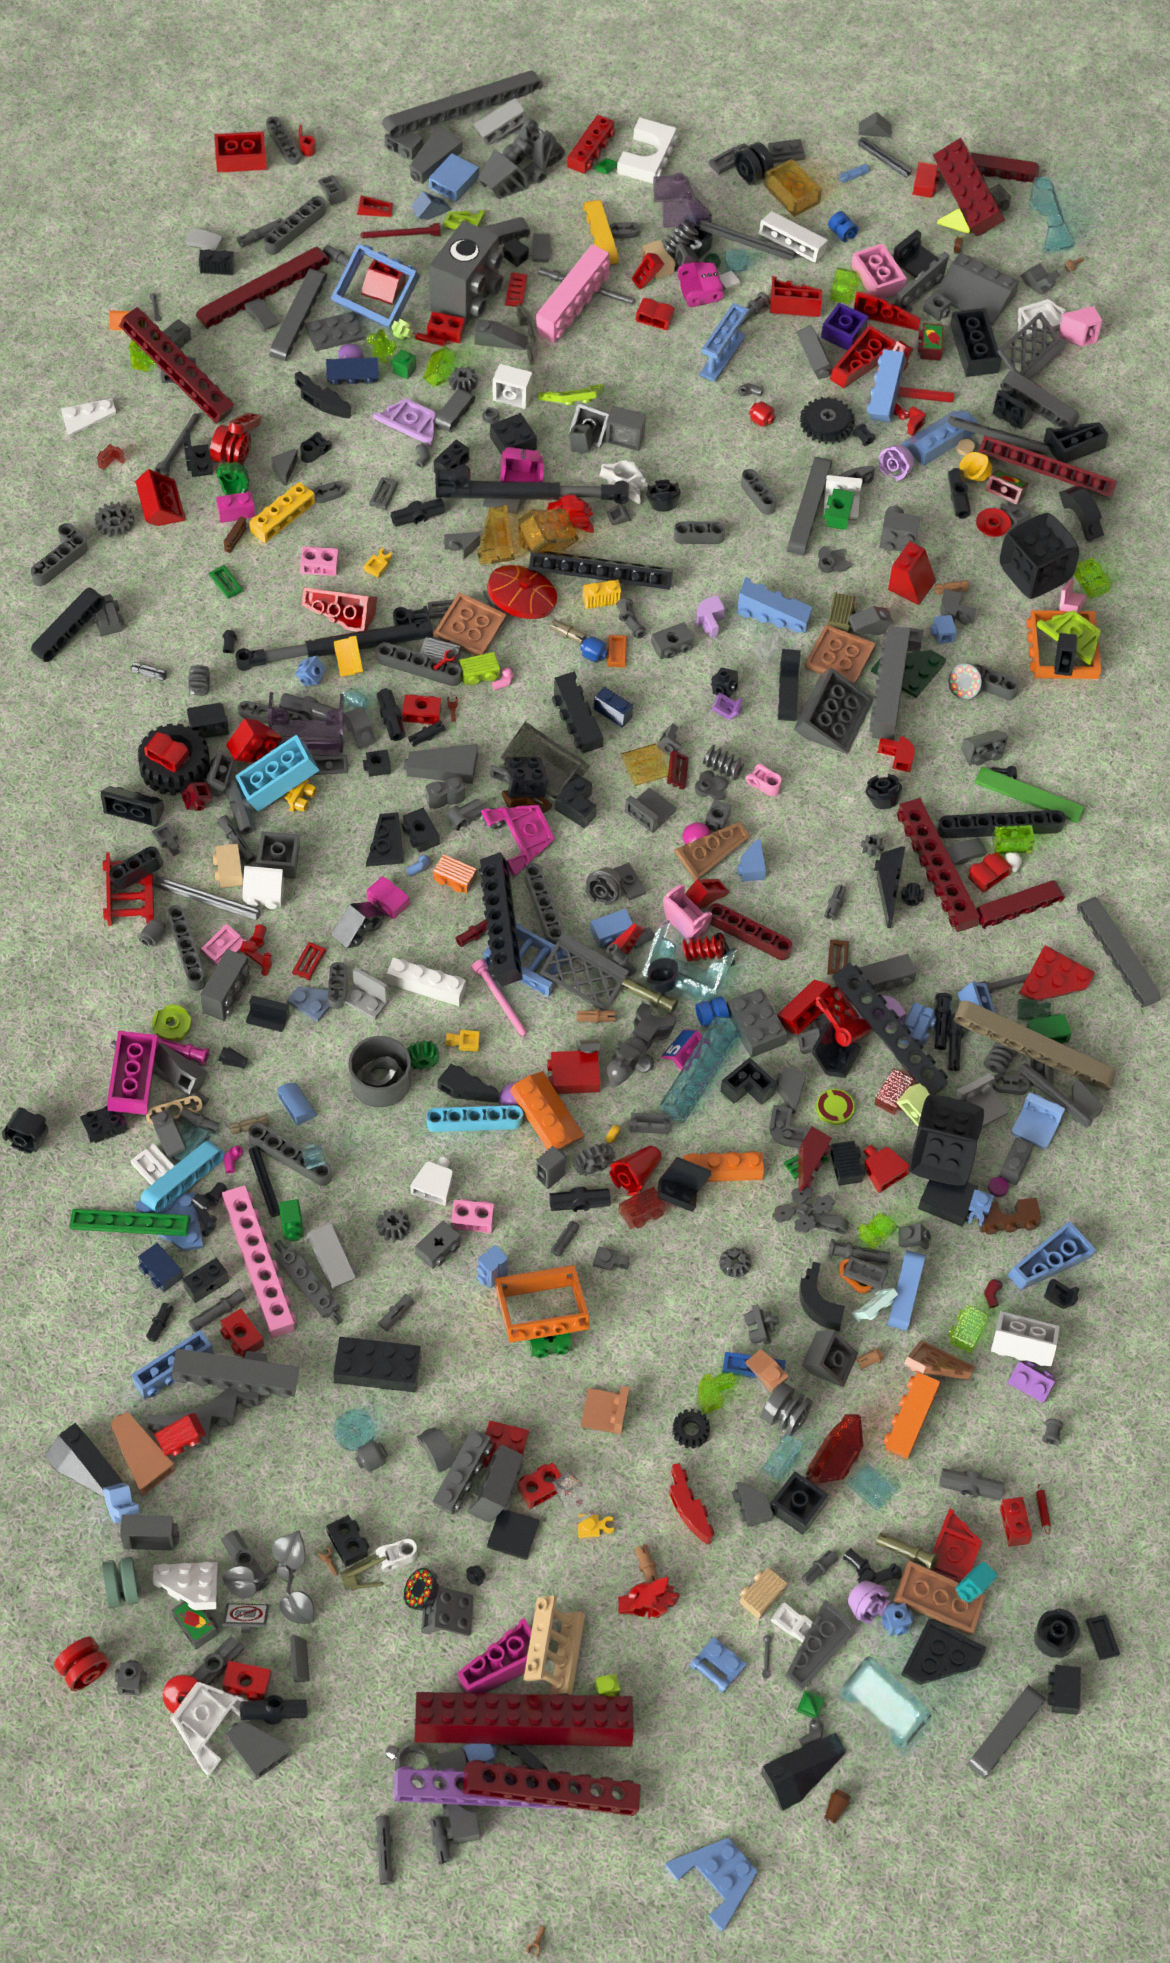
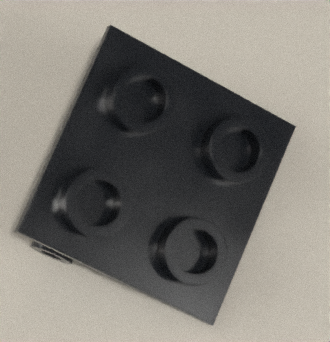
M108 1105L102 1109L90 1111L80 1116L90 1143L94 1142L96 1144L103 1141L102 1134H104L107 1140V1132H110L111 1137H114L112 1131L117 1136L122 1133L124 1134L128 1130L127 1122L122 1112L108 1111Z

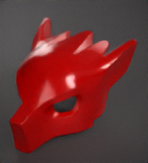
M567 494L558 501L548 504L546 510L547 517H554L564 527L578 528L594 533L593 524L589 519L593 515L592 508L589 507L587 502L576 495Z
M669 1577L660 1578L654 1582L638 1583L631 1588L628 1595L618 1597V1613L644 1617L648 1611V1619L650 1617L660 1618L661 1615L668 1612V1607H673L676 1604L680 1594L674 1592L675 1587L668 1584Z

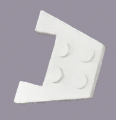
M196 1682L171 1716V1719L203 1771L207 1775H211L221 1761V1758L205 1746V1744L230 1709L240 1717V1702L247 1700Z

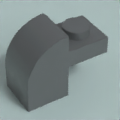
M1039 263L1029 268L1020 276L1027 286L1038 294H1044L1054 286V283H1056L1055 279L1060 274L1057 270L1047 274L1042 264Z
M945 589L940 607L941 615H952L953 622L956 619L964 624H973L976 609L960 605L962 593Z
M357 707L341 714L348 731H352L359 749L377 742L370 726L372 723L363 708Z
M434 1427L416 1436L420 1445L426 1450L432 1466L439 1473L452 1466L456 1458L441 1429L437 1430Z

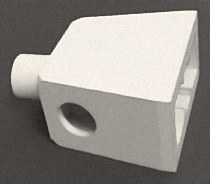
M439 1157L436 1164L426 1162L410 1186L411 1194L446 1206L453 1180V1171L448 1168L450 1161L445 1157Z

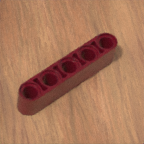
M971 152L980 172L986 177H1000V179L1006 180L1014 179L1019 182H1033V184L1038 181L1040 167L1036 162Z
M1052 880L980 905L976 908L980 916L979 923L983 929H986V926L1003 923V920L1020 917L1019 915L1023 913L1029 914L1037 911L1036 909L1049 907L1058 901L1060 903L1065 899V895L1057 881Z
M714 903L709 907L708 912L712 913L710 925L779 960H786L790 957L792 942L787 937L722 904Z

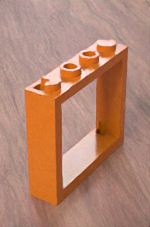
M1031 610L1030 617L1026 619V628H1030L1027 641L1031 643V647H1029V657H1032L1030 672H1034V678L1099 679L1101 673L1099 642L1090 667L1074 666L1071 676L1054 674L1055 666H1040L1036 624L1039 620H1043V622L1051 620L1052 616L1063 615L1067 611ZM1095 611L1078 612L1079 615L1097 627Z
M575 1265L495 1278L497 1297L509 1343L589 1330V1314ZM568 1286L572 1287L578 1314L512 1325L505 1297Z

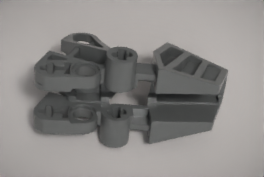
M529 118L522 125L514 142L507 145L502 154L494 149L478 180L484 188L488 186L498 199L528 189V181L531 178L538 184L545 180L547 177L545 169L561 160L565 155V150L556 141L552 133L548 130L543 132L538 127V123L534 119ZM524 156L533 160L523 170L516 166L523 161Z

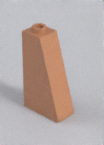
M128 1411L123 1415H117L111 1423L113 1434L140 1495L144 1496L175 1471L174 1463L164 1455V1452Z

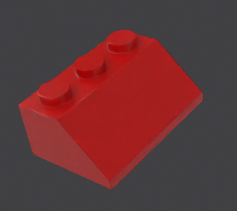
M151 469L146 470L135 481L146 522L155 526H162L186 521L175 479Z

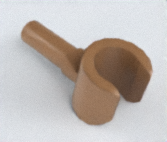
M1082 257L1075 261L1068 259L1066 261L1067 266H1064L1067 272H1070V270L1074 271L1076 269L1075 265L1083 262L1084 258Z
M326 1546L328 1554L322 1555L319 1550V1557L321 1561L327 1563L333 1576H336L338 1572L331 1559V1549Z
M540 1926L534 1942L527 1946V1954L533 1946L538 1949L535 1957L540 1954L539 1945L545 1927Z

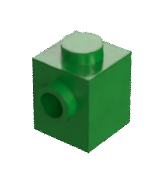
M401 349L392 358L393 373L408 380L416 369V356Z

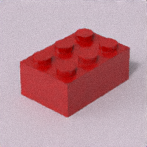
M264 131L214 134L217 173L267 170Z

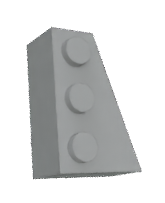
M514 98L502 107L494 110L488 116L480 119L474 126L484 143L488 146L506 139L505 136L519 134L518 131H520L528 118L524 109Z

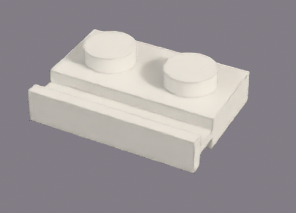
M154 1144L131 1160V1164L150 1185L174 1167Z

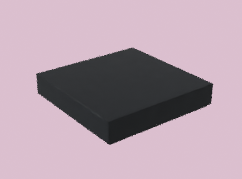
M502 1510L497 1515L487 1548L527 1560L540 1520L509 1510Z

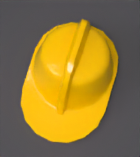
M977 452L967 454L959 464L960 470H963L964 477L977 482L985 481L992 474V464L989 462L988 457Z

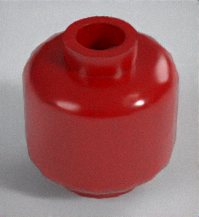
M763 401L754 403L749 411L751 421L761 427H766L768 424L771 425L776 418L774 408Z

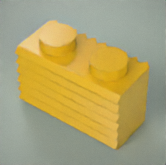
M619 580L583 585L582 594L585 608L592 609V607L599 608V606L616 605L621 599Z

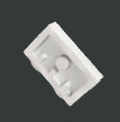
M827 475L823 516L825 509L830 507L827 505L828 496L832 495L835 488L854 492L849 519H858L862 479Z

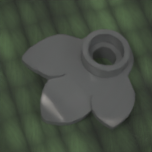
M823 546L818 552V568L824 573L832 571L842 572L851 566V562L844 560V549L830 552L826 546Z
M704 771L700 774L699 780L695 784V791L701 797L710 796L715 800H722L726 798L722 790L728 786L729 782L724 777L714 776L712 771Z

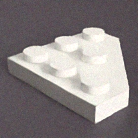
M218 1562L154 1565V1586L165 1588L168 1590L169 1595L179 1601L183 1599L194 1610L216 1609Z

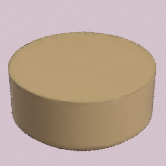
M962 439L958 442L957 451L961 455L966 456L974 452L975 444L973 441Z

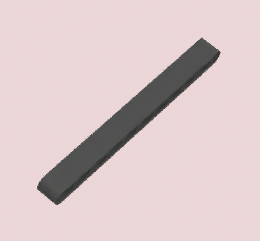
M527 71L386 116L382 121V126L391 137H398L510 101L514 98L523 97L533 93L534 90H540L543 87V82L534 71Z

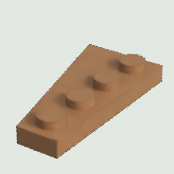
M739 821L674 849V852L692 878L696 880L741 845L750 835Z

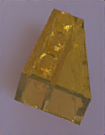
M507 505L489 508L484 534L481 537V545L477 551L480 565L515 560L511 521Z

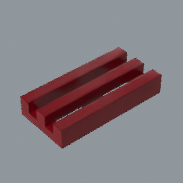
M675 750L670 753L667 784L673 783L674 787L679 786V789H685L689 757Z

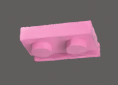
M225 924L201 948L200 952L211 962L218 965L226 949L238 953L241 950L242 941L246 940H243L228 924Z

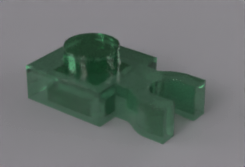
M1018 999V1019L1031 1020L1038 1018V1016L1047 1018L1051 1016V1012H1046L1044 1009L1050 1010L1051 1003L1037 1004V1000Z

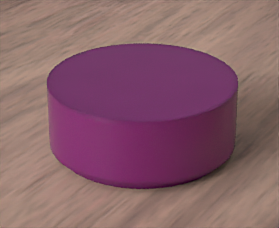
M1001 1177L991 1179L988 1186L990 1194L995 1197L1005 1196L1009 1188L1008 1182Z

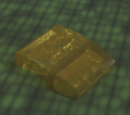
M656 744L621 753L622 760L634 786L668 777V769L662 761V754Z

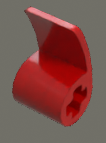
M300 124V150L302 155L311 157L316 153L315 139L309 135L302 136L303 129L302 124Z

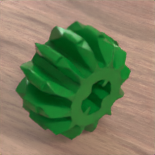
M417 1041V1043H411L410 1047L407 1048L413 1069H429L430 1066L434 1067L439 1062V1050L437 1044H433L432 1041Z

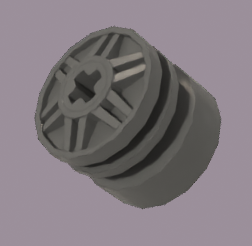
M781 1382L766 1402L760 1418L771 1425H774L780 1419L781 1422L778 1429L783 1431L787 1427L785 1434L791 1437L806 1421L813 1400L810 1398L804 1400L805 1395L802 1393L793 1399L795 1389Z

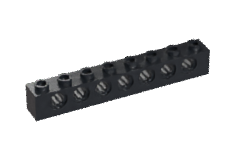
M537 549L531 551L529 570L605 581L619 580V583L670 590L674 570L671 568Z
M499 852L480 859L481 868H479V873L483 881L481 882V888L484 892L482 900L486 907L484 915L488 923L486 931L489 935V940L487 942L491 950L489 959L493 965L491 974L493 979L498 981L503 987L522 980L523 976L509 865L502 853Z
M848 963L832 976V980L915 1082L924 1086L930 1095L937 1094L948 1085L946 1073L942 1069L938 1070L935 1067L936 1061L930 1054L926 1055L922 1051L924 1047L919 1040L912 1039L910 1029L905 1024L901 1025L899 1023V1016L893 1009L889 1010L885 1006L887 1004L886 1000L881 994L876 995L873 991L875 987L869 980L865 981L861 976L863 972L857 965L853 966L851 963ZM854 980L860 982V986L857 989H852L849 986ZM865 995L873 998L869 1004H864L861 1000ZM882 1010L885 1013L884 1017L881 1019L875 1018V1011ZM887 1026H896V1032L893 1034L887 1033ZM901 1040H907L909 1046L902 1049L898 1046V1043ZM913 1055H919L921 1061L914 1064L910 1061V1058ZM925 1070H931L934 1074L931 1078L926 1079L922 1073Z

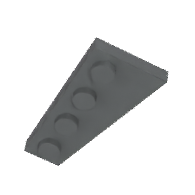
M826 1599L785 1675L800 1691L857 1629Z

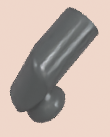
M747 383L738 388V394L740 396L750 394L761 396L764 389Z
M813 1718L810 1721L809 1733L799 1738L802 1747L822 1738L824 1726L819 1718Z

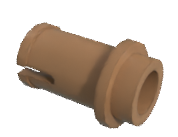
M872 1348L871 1352L856 1357L861 1369L876 1362L881 1363V1360L884 1359L879 1348Z

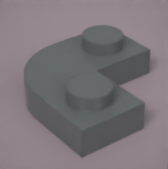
M773 1105L769 1126L772 1138L781 1145L799 1148L809 1129L790 1125L793 1108Z

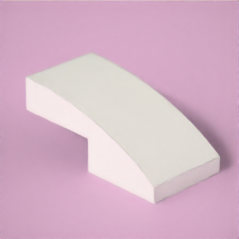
M781 1603L771 1618L774 1624L802 1642L813 1623L805 1615H799L786 1603Z

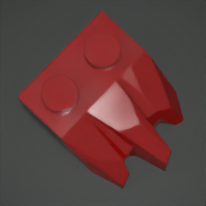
M489 1420L485 1434L491 1437L493 1449L489 1456H485L482 1468H486L489 1465L493 1453L501 1444L524 1456L529 1430Z

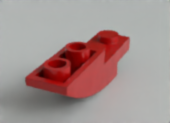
M680 1463L673 1464L671 1474L675 1485H671L669 1489L673 1505L687 1527L705 1544H711L714 1530L712 1524L708 1525L706 1519L708 1517L707 1508L705 1505H702L700 1499L694 1500L693 1491L686 1484L688 1481L686 1470H682Z

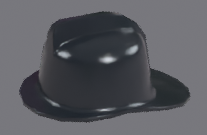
M659 958L649 965L647 982L655 992L665 996L666 992L675 988L678 963L671 958Z

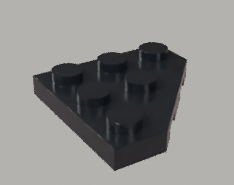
M929 1618L901 1675L922 1685L973 1670L978 1667L987 1647Z

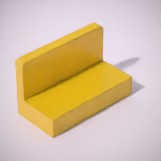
M356 636L334 641L340 676L362 673L363 669Z

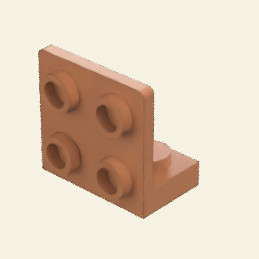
M621 1386L620 1393L589 1388L581 1427L621 1434L630 1387Z

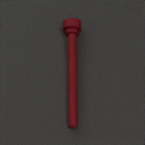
M433 223L430 227L362 232L360 237L365 239L431 234L434 237H440V223Z

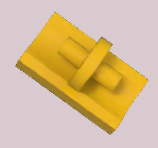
M309 778L286 793L284 798L288 800L290 805L289 811L294 812L296 809L305 812L309 802L303 796L314 798L317 789L309 783Z

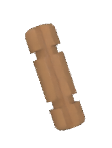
M967 580L960 581V583L956 581L944 583V585L935 584L934 592L936 595L943 594L945 589L959 592V590L968 591L969 583Z

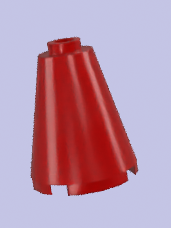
M649 1145L614 1161L610 1165L611 1171H609L614 1185L618 1189L621 1186L628 1191L626 1195H637L662 1160L661 1151L657 1147Z

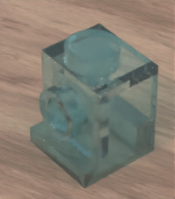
M745 249L725 250L726 273L731 270L732 272L747 271V266H750V257L746 256Z

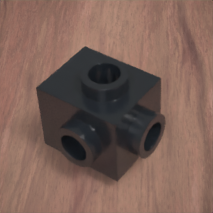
M721 667L711 679L713 694L718 695L722 693L730 698L738 688V671Z

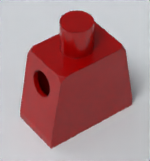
M869 1145L863 1151L868 1157L864 1164L865 1171L878 1193H881L909 1175V1164L889 1147L877 1151L873 1145Z

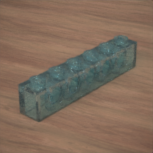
M714 1017L660 1103V1107L665 1114L670 1115V1120L686 1121L740 1033L730 1018Z

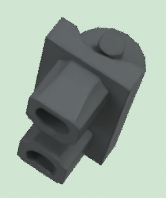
M753 1305V1310L744 1314L748 1327L755 1324L758 1329L749 1331L750 1340L753 1344L764 1342L765 1345L771 1344L768 1328L770 1332L776 1331L775 1326L779 1324V1318L772 1316L770 1311L765 1313V1318L763 1310L759 1308V1305Z

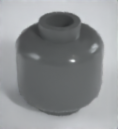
M372 1440L358 1448V1457L355 1459L361 1469L365 1467L367 1471L371 1472L384 1465L388 1455L381 1442L377 1443Z

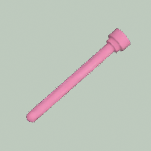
M485 959L476 961L472 965L474 972L483 977L521 1036L526 1035V1029L489 974V965Z

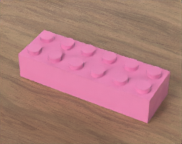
M593 244L589 247L536 314L538 335L553 343L557 339L562 338L565 329L572 325L576 315H580L584 305L590 302L592 295L598 292L602 282L608 279L610 275L608 252Z

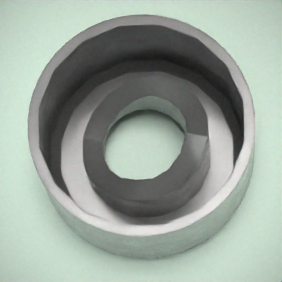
M373 1036L362 1040L353 1048L349 1056V1080L354 1095L362 1103L372 1107H388L398 1103L405 1097L411 1085V1060L407 1049L402 1043L387 1036ZM369 1063L363 1071L361 1082L356 1077L357 1073L364 1064ZM398 1066L405 1074L400 1080L398 1079ZM376 1069L389 1071L388 1075L379 1081L368 1078L369 1074Z

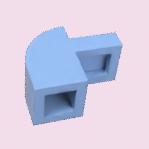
M119 1483L103 1488L107 1508L114 1523L121 1522L122 1515L140 1513L138 1504L132 1502L129 1485Z

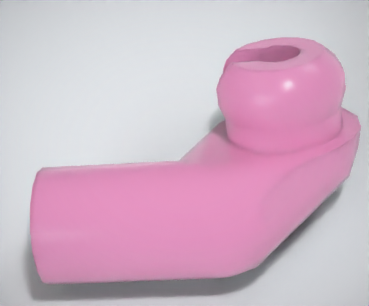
M504 668L501 679L491 682L494 691L508 687L514 677L511 668Z

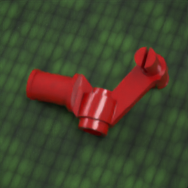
M258 924L255 926L250 940L242 941L240 952H244L245 955L259 964L262 968L261 974L267 976L269 969L272 967V955L269 952L264 953V955L257 952L258 948L264 946V936L267 930L264 925Z

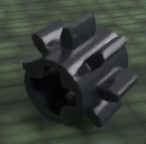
M909 883L906 887L902 888L901 899L905 900V904L909 906H917L919 902H923L925 890L920 889L921 886L917 883Z

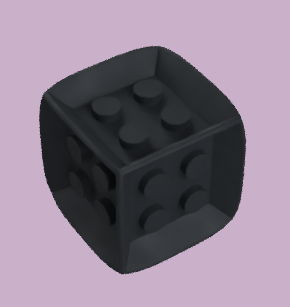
M1043 513L1017 525L1006 534L1001 548L1000 564L1017 588L1027 598L1033 599L1070 580L1077 566L1079 547L1072 535L1055 516L1050 513Z
M928 1095L924 1101L910 1158L909 1171L919 1177L945 1184L966 1185L972 1171L977 1141L982 1130L984 1109L966 1101L939 1095Z

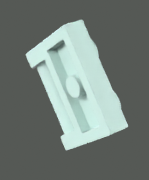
M895 1289L878 1290L875 1293L876 1296L860 1309L854 1310L851 1313V1317L857 1323L862 1319L871 1320L879 1315L878 1311L881 1308H886L894 1302L893 1299L898 1295Z

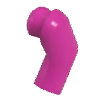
M239 1145L232 1147L224 1155L226 1174L235 1173L234 1163L243 1153V1149Z

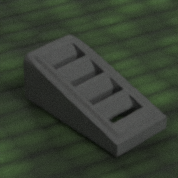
M333 175L318 180L331 205L347 201L344 189Z

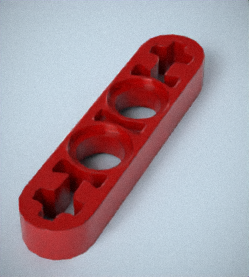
M245 413L229 422L228 431L244 434L260 426L261 416L254 413Z

